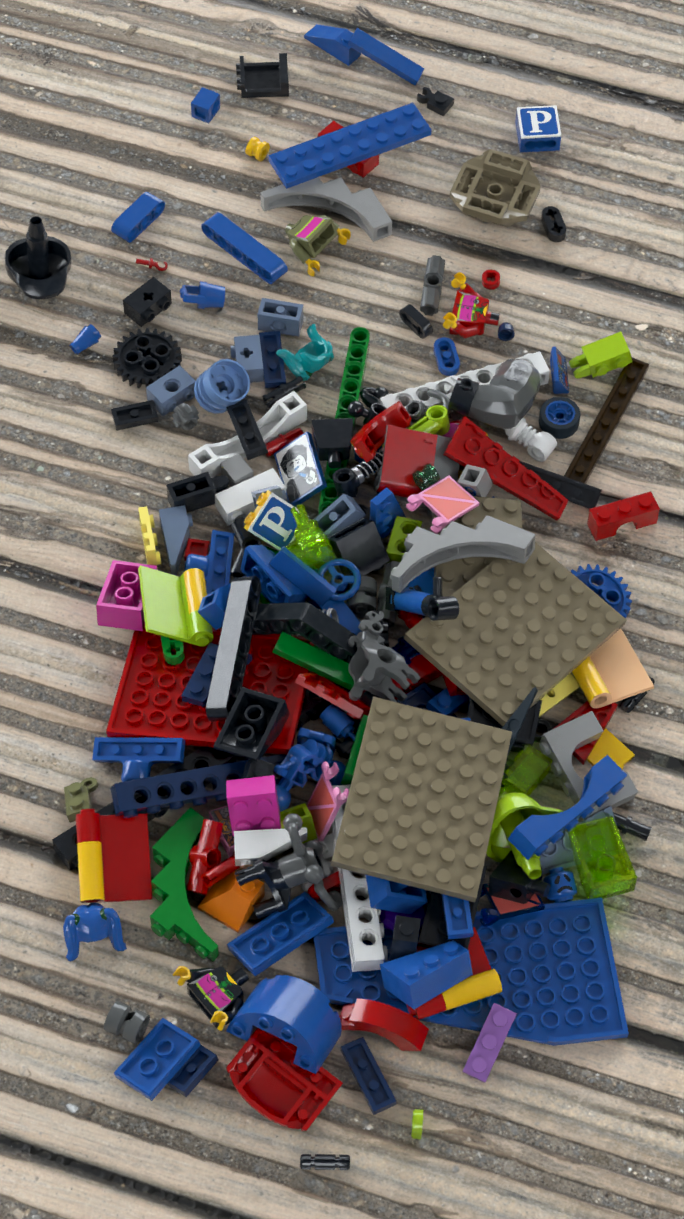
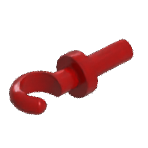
M136 258V264L147 265L150 269H152V266L156 267L159 271H165L168 268V264L165 261V267H159L158 262H154L152 258H150V261Z

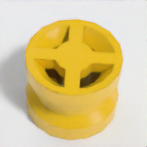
M254 136L249 140L245 153L248 156H254L258 161H263L269 152L270 144L265 141L261 142L259 138Z

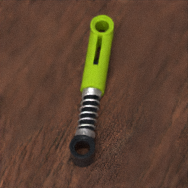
M442 405L430 407L426 411V416L407 429L440 436L446 434L450 430L446 407ZM384 444L379 453L376 452L377 455L369 462H361L360 465H356L352 469L341 468L334 472L333 481L338 497L342 494L354 497L358 492L360 484L365 481V477L369 478V474L374 475V471L377 472L378 468H381Z

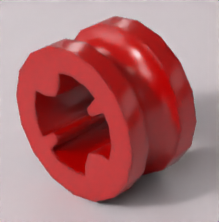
M492 269L486 270L482 274V285L489 290L498 288L500 285L499 272ZM487 278H494L495 281H487Z

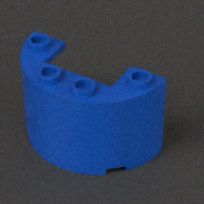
M276 975L275 978H265L256 985L228 1025L226 1031L248 1041L252 1035L253 1027L256 1026L297 1046L293 1064L316 1074L340 1038L342 1025L338 1012L332 1010L329 1005L330 1000L318 988L293 976Z

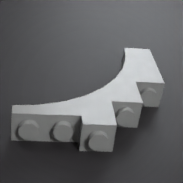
M317 177L287 189L282 184L260 192L261 207L264 211L287 206H313L336 212L352 220L368 234L373 242L392 235V220L371 187L352 194L342 177L326 183H322L320 178Z
M486 515L481 523L479 522L476 525L475 529L451 521L447 528H443L440 535L417 526L405 539L406 552L400 564L391 571L392 590L401 593L413 579L423 572L455 559L496 557L525 564L535 550V534Z

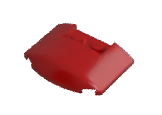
M257 1028L226 1067L227 1073L230 1074L232 1083L242 1098L262 1116L281 1126L307 1131L343 1083L322 1066L314 1074L293 1064L297 1047Z

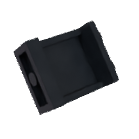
M279 53V62L244 63V56H240V63H236V75L241 76V78H237V90H241V98L289 96L287 53Z

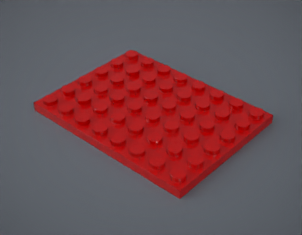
M145 625L143 631L134 630L107 725V737L183 738L185 745L213 747L225 721H209L206 715V705L202 707L182 701L181 697L208 645L198 646L183 642L184 660L180 664L171 665L164 659L161 635L146 632ZM212 628L213 640L210 643L219 645L222 629L215 630ZM281 634L252 635L249 654H252L253 660L246 665L242 687L286 700L290 715L280 735L265 753L287 755L294 745L306 688L295 683V680L299 674L310 673V671L272 653ZM291 635L313 647H316L315 644H313L303 636ZM176 648L171 649L172 655H176Z

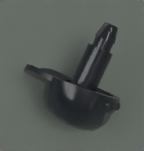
M34 216L30 219L26 238L15 241L5 251V268L10 279L18 285L26 296L38 300L49 299L58 296L66 286L67 274L71 269V252L64 242L55 237L47 236L42 219Z

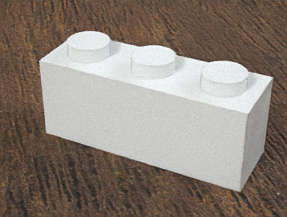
M272 468L215 494V507L227 526H229L236 519L246 518L250 512L255 511L251 492L276 485L286 492V487Z

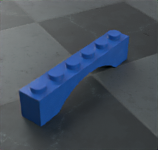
M606 755L584 777L582 794L576 805L557 814L531 815L514 829L508 840L527 860L535 854L539 857L548 849L547 844L550 842L555 844L563 837V831L567 830L570 832L579 823V818L582 817L585 820L594 811V806L601 807L609 799L608 795L610 793L616 795L624 787L622 782L627 777V774Z

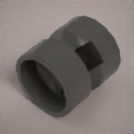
M361 576V585L357 593L347 599V606L357 618H364L369 611H376V580L368 576ZM348 583V591L354 583Z
M117 1000L106 1017L104 1030L116 1036L122 1034L124 1040L137 1045L146 1032L150 1015L138 1009L132 1011L131 1006Z

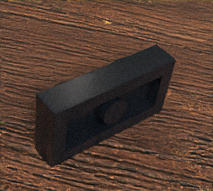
M153 400L111 409L116 431L158 422V415Z

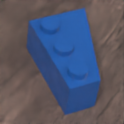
M454 940L380 964L384 988L412 1009L418 1008L473 975L469 950Z

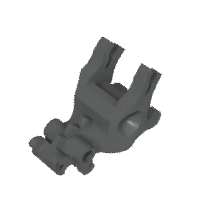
M369 611L365 615V619L358 626L362 632H359L357 636H351L348 640L350 647L354 645L357 647V651L349 663V673L354 681L353 688L349 692V698L353 701H358L363 690H367L385 700L397 702L394 699L396 697L399 701L403 702L407 695L393 684L391 678L399 683L404 690L410 686L406 678L410 679L414 684L420 680V676L406 664L403 656L392 648L381 645L385 641L380 636L383 631V626L380 623L384 617L382 611L379 614Z

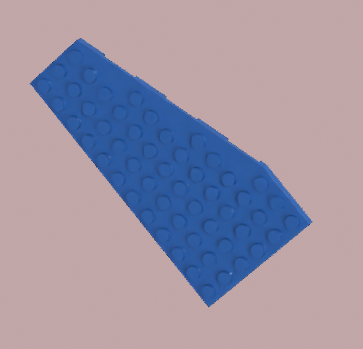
M602 898L540 904V906H534L538 908L537 910L501 918L496 909L477 911L473 927L476 928L491 969H495L498 973L502 992L420 1019L421 1021L481 1032L493 1004L496 1003L517 1013L506 1037L552 1046L627 1038L629 1032ZM346 926L325 928L313 937L320 991L328 997L329 1003L345 1005L356 1003L357 998L368 999L388 1004L409 1014L407 1004L384 988L381 970L352 972ZM384 928L382 945L387 947L388 959L384 963L390 959L393 930ZM368 940L362 941L366 945H373Z

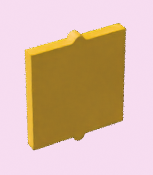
M605 728L587 761L594 766L608 755L623 770L624 765L635 754Z

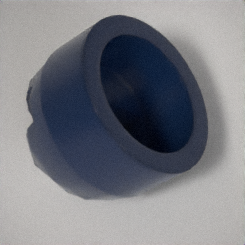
M508 322L500 324L498 327V338L502 341L512 340L515 336L513 325Z

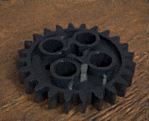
M146 328L144 333L138 329V334L136 335L133 332H129L130 338L123 336V342H117V348H114V355H112L114 370H117V376H122L123 382L129 380V386L137 383V388H140L142 384H145V387L149 386L173 369L181 366L182 362L181 347H178V341H173L172 335L166 337L165 331L158 334L156 328L153 333L149 331V328Z

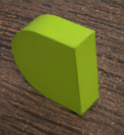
M414 1109L411 1137L412 1139H421L423 1110Z

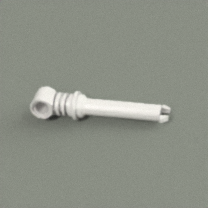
M451 376L450 379L455 382L452 387L446 383L444 384L446 393L449 391L453 392L456 381L460 376ZM524 417L512 429H504L506 435L509 436L508 440L516 442L519 440L518 443L520 445L523 443L524 448L528 446V454L539 462H544L557 446V441L551 434L544 431L536 433V429L532 430V426L528 427Z

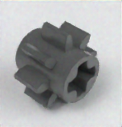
M182 403L174 409V414H172L174 419L172 421L176 428L182 427L183 430H190L197 425L199 412L194 405L190 407L188 404Z

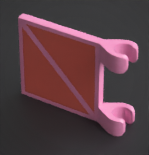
M449 475L419 494L410 495L407 499L409 503L406 504V508L414 511L424 503L438 516L432 520L433 526L430 527L432 532L438 534L451 521H455L478 507L480 502Z
M327 761L321 765L322 775L306 805L312 815L319 841H324L341 805L347 802L349 794L348 788H345L343 793H341L339 787L333 789L330 779L339 772V768L336 762L329 768Z

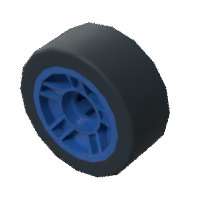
M552 397L541 406L538 420L539 426L542 431L551 434L556 439L568 438L578 430L581 416L580 409L569 398Z

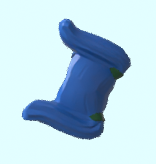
M93 902L89 905L79 906L72 915L65 918L63 932L68 949L66 955L68 961L71 962L78 957L79 942L90 943L108 937L115 950L124 951L127 949L126 944L123 942L120 918L113 908H105L101 904Z

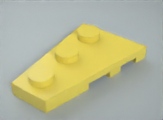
M147 506L139 507V520L147 564L161 565L160 552H156L155 546H158L157 535L152 533L151 529L155 528L153 514H148Z

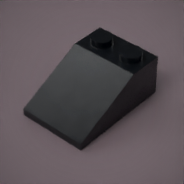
M242 687L213 746L214 749L258 762L280 735L290 715L286 700Z

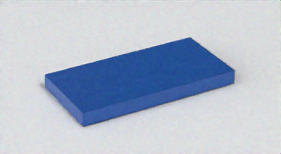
M305 891L289 902L288 910L281 913L278 911L272 913L229 942L227 947L254 976H257L333 924L334 920Z

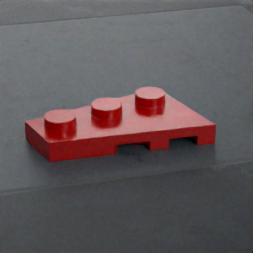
M316 673L299 674L295 680V683L347 711V714L354 719H361L363 715H369V706L360 700H351L347 691Z
M587 701L553 729L593 711L604 731L618 705L612 703L601 708H592ZM599 739L576 749L572 755L584 765Z

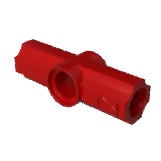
M209 819L203 820L198 845L193 846L189 853V860L193 866L187 886L188 891L207 895L208 887L202 883L207 877L201 879V874L221 862V852L218 849L223 823Z

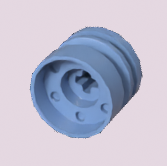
M221 359L199 375L194 385L195 398L206 411L214 414L224 413L227 411L226 407L240 402L249 392V375L238 362L230 359Z

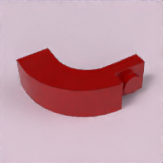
M398 401L365 424L353 436L350 442L357 455L367 463L374 459L377 449L384 443L386 426L406 428L409 426L412 418L402 403Z
M357 998L356 1003L343 1005L339 1016L342 1030L368 1031L378 1034L391 1041L401 1051H421L429 1030L410 1014L388 1004L368 999Z

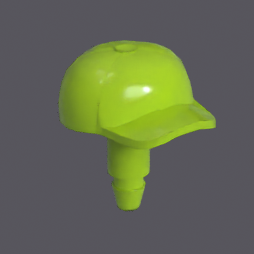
M510 792L499 796L487 847V855L496 862H502L512 850L517 864L522 867L530 879H538L542 874L540 856L538 857L535 854L527 860L508 838L514 829L531 815H551L563 812V810L540 806L533 798L524 793Z

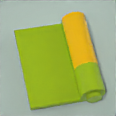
M140 565L138 571L146 632L198 646H206L212 642V626L198 613L202 598L207 595L204 572L200 569L192 568L186 570L179 577Z

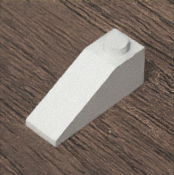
M301 828L298 832L301 842L307 840V828ZM286 829L234 831L235 866H240L243 869L254 865L255 861L262 858L268 861L293 847L289 832Z

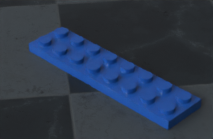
M412 102L268 155V159L287 189L430 136L432 129Z

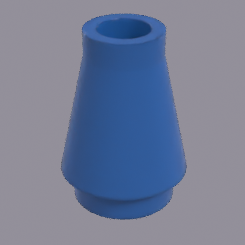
M91 324L84 326L69 346L78 355L81 351L98 343L101 334Z

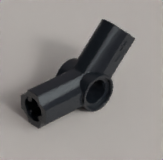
M243 517L236 519L230 525L241 548L230 572V575L234 578L246 576L240 570L245 548L249 545H262L259 537L244 528L246 524Z

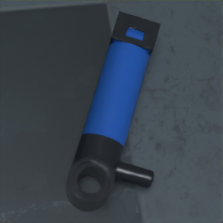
M433 577V594L413 590L414 587L406 586L401 593L393 591L392 586L386 587V610L406 611L429 617L432 621L454 620L459 615L458 600L454 596L442 597V577Z

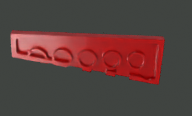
M464 416L443 455L464 467L468 464L485 468L493 484L554 520L560 519L569 500L546 481L542 480L535 472L524 467L519 462V459L508 454L502 449L503 446L498 442L492 441L481 428Z

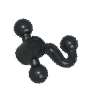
M364 387L360 391L362 402L369 410L365 409L360 401H352L347 408L349 415L355 418L362 416L365 418L363 425L367 424L371 419L387 409L383 406L380 398L389 394L388 390L384 387Z

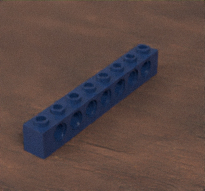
M279 754L262 757L260 760L276 766L281 765L287 755ZM248 760L115 783L110 789L116 816L123 815L124 818L138 816V812L147 811V814H154L160 812L161 808L170 807V810L183 808L184 804L192 802L193 806L206 804L209 799H216V802L227 800L226 777H232L234 780L241 779ZM283 776L280 779L275 778V783L278 784ZM203 782H211L213 791L206 790ZM293 784L291 789L297 787L298 785ZM180 786H188L190 795L183 794ZM157 790H165L167 793V799L160 798L157 794ZM134 793L142 794L144 803L136 802Z

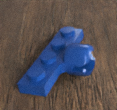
M212 530L209 555L189 554L187 556L184 572L192 568L202 570L205 576L207 595L229 584L234 533Z
M95 737L92 760L102 763H122V782L150 777L151 767L155 763H183L185 740L183 738Z

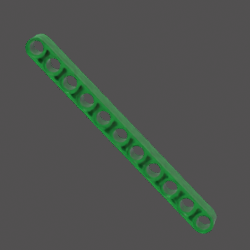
M363 327L354 328L350 335L335 419L353 418V436L357 418L350 416L347 408L352 401H360L361 398L360 391L363 386L370 342V333ZM349 459L341 460V467L337 469L330 468L327 461L324 475L327 487L321 492L318 515L339 498L336 494L333 474L341 468H348Z

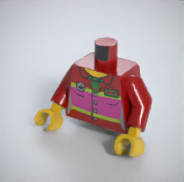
M458 272L455 274V279L451 281V286L453 288L460 287V290H457L453 311L448 312L443 317L445 320L443 327L445 329L450 328L449 334L460 335L466 339L476 335H483L486 324L498 326L500 313L488 312L489 300L474 291L468 283H465L466 277L463 273Z

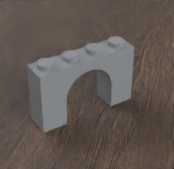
M593 711L544 733L539 741L542 753L550 759L553 773L560 777L563 783L562 788L565 794L571 797L574 805L580 800L584 780L574 771L572 753L576 749L599 739L603 733V729ZM625 772L627 777L622 782L624 787L616 795L610 793L608 795L609 799L601 807L594 806V811L588 817L608 806L614 809L635 798L638 790L627 772Z

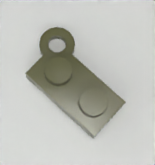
M86 778L81 783L75 782L64 787L66 815L70 823L76 821V815L80 814V810L92 809L90 793L95 791L99 785L95 778Z

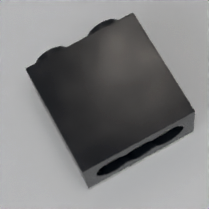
M363 518L326 538L334 559H345L352 562L358 568L361 576H365L371 571L374 572L382 569L384 564L390 561L376 525L372 520ZM338 565L341 574L353 576L349 568Z

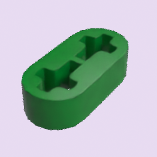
M161 636L165 661L171 665L180 664L185 658L183 642ZM176 648V655H172L171 649Z

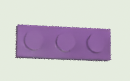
M496 1003L493 1004L462 1071L463 1073L484 1083L486 1082L517 1013Z

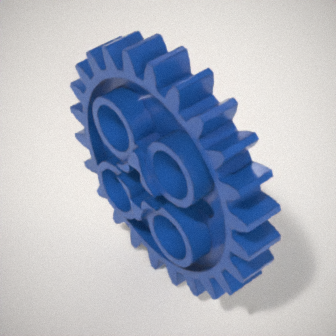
M587 564L585 570L581 566L578 567L577 572L573 569L571 570L572 574L626 619L631 609L632 600L629 599L631 592L626 591L628 584H621L623 577L615 578L616 571L609 574L607 573L608 567H605L602 571L598 564L595 569H592L590 564Z

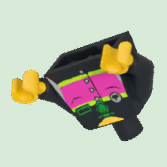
M179 966L173 973V976H180L177 981L179 986L188 982V995L208 1017L210 1023H213L220 1031L232 1021L244 1004V994L240 986L246 983L249 977L242 968L230 975L223 966L201 969H188L185 966Z

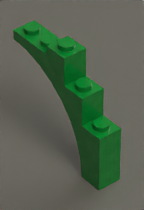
M190 807L152 847L154 861L163 868L151 881L152 894L163 903L150 915L151 929L159 937L164 936L168 940L176 934V937L183 944L188 943L194 947L195 952L201 958H208L214 962L219 956V947L203 931L195 919L186 894V878L190 866L189 853L193 846L198 845L203 820L205 819Z

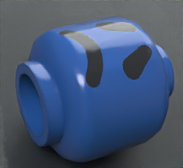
M563 867L549 870L550 875L543 879L544 882L551 885L547 895L548 900L555 903L574 900L573 896L577 894L574 874L571 871H564Z

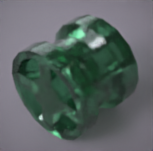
M429 463L424 465L421 471H416L412 475L414 482L422 491L440 481L439 473Z

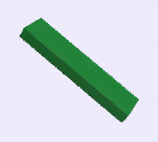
M281 633L272 653L349 690L353 688L354 681L349 673V663L289 634Z

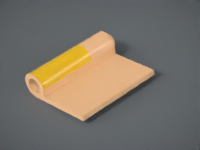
M619 629L572 671L592 708H601L654 689L651 679L622 629Z

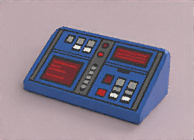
M552 347L550 367L554 394H568L569 382L566 358L556 347Z

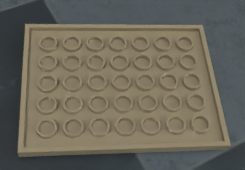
M535 542V550L525 564L509 559L496 558L451 596H454L459 603V615L456 619L432 621L429 617H425L405 633L404 639L497 722L504 726L534 687L538 689V692L531 707L621 629L627 619Z
M373 697L330 866L475 902L512 731Z

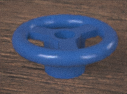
M332 559L324 563L317 573L322 578L328 570L332 577L330 584L337 589V594L334 593L329 600H347L357 593L361 585V574L358 568L348 560ZM341 565L349 568L353 576H344L338 573L334 566ZM338 579L342 580L341 583H335ZM348 583H354L352 588L344 593L348 589Z

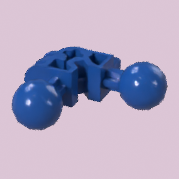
M309 739L303 745H294L281 765L274 767V772L283 776L280 782L276 784L280 812L289 808L291 802L289 791L293 784L303 788L307 782V774L319 781L322 775L321 765L325 761L328 762L329 768L333 766L334 762L337 763L339 772L330 779L331 785H342L340 783L346 766L340 761L332 760L333 751L331 748L325 747L313 739Z

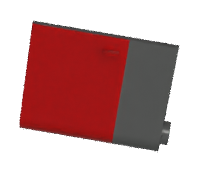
M387 425L382 464L374 479V491L381 492L387 487L394 495L408 498L410 495L419 494L449 475L457 482L459 463L443 455L452 438Z

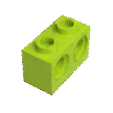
M396 516L387 548V554L390 559L387 563L392 561L401 562L404 555L401 552H406L404 543L407 533H412L417 526L422 528V521Z

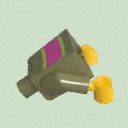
M305 215L296 224H288L285 229L290 240L289 245L303 264L306 263L308 265L307 272L312 277L315 275L312 268H316L320 272V263L310 258H315L337 235L338 242L342 245H346L347 239L350 240L351 236L349 229H340L339 225L326 215Z

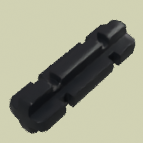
M649 676L654 685L655 680ZM647 691L623 699L620 708L626 713H630L634 709V705H637L647 694Z
M302 1154L300 1156V1168L302 1170H311V1167H315V1170H335V1168L349 1170L350 1156L339 1155V1157H336V1154H315V1157H311V1154Z

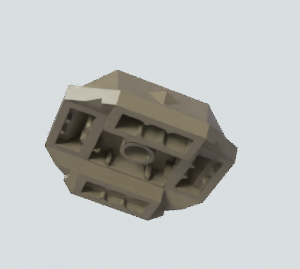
M489 149L483 152L482 155L463 163L450 191V198L465 215L508 228L517 222L527 221L540 193L541 185L532 170L529 160Z

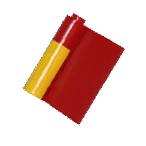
M95 809L80 810V814L76 815L80 902L103 903L152 900L147 813L124 818L123 815H100L95 813Z
M473 927L474 934L473 937H470L468 946L473 975L416 1009H412L407 1005L411 1016H415L417 1020L502 992L498 973L495 969H491L475 927ZM417 946L416 952H419V951H422V950H425V949H428V948L422 947V946Z

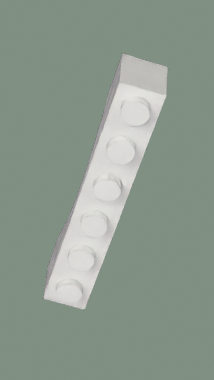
M295 391L276 401L271 409L256 422L264 443L274 440L279 434L283 435L307 420V404ZM238 436L219 443L205 444L188 455L190 472L194 476L209 472L210 477L213 478L221 473V462L238 453L243 459L246 458Z

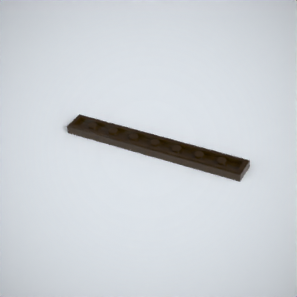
M632 357V363L623 368L566 471L565 477L587 483L649 369L648 363Z

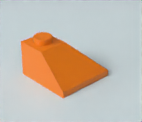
M236 871L212 886L199 904L198 909L239 933L254 912L253 905L260 903L264 898L265 884L256 879L240 886L236 879Z

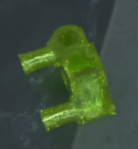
M303 504L296 505L297 511L295 507L290 510L297 524L294 532L296 539L285 546V548L311 569H319L324 563L336 559V555L329 538L318 526L317 520H309Z

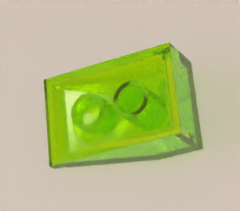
M613 816L578 824L570 832L567 831L579 878L587 899H605L635 890L637 875Z

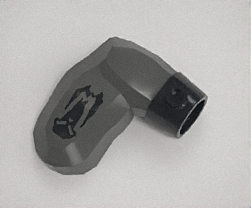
M508 359L500 365L490 384L479 385L480 382H475L468 378H458L448 408L467 418L469 416L490 426L512 429L533 406L536 394L540 389L539 372L533 364L526 360Z

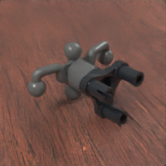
M288 814L283 821L284 828L289 832L294 853L277 860L272 858L265 861L262 858L255 861L254 865L235 872L240 886L256 879H264L273 894L272 898L253 905L258 919L277 911L281 913L288 910L291 888L307 881L314 884L315 892L330 910L336 911L343 904L340 891L332 890L327 892L324 888V872L320 859L323 852L322 844L317 840H310L305 845L302 844L298 831L301 829L303 822L298 814Z

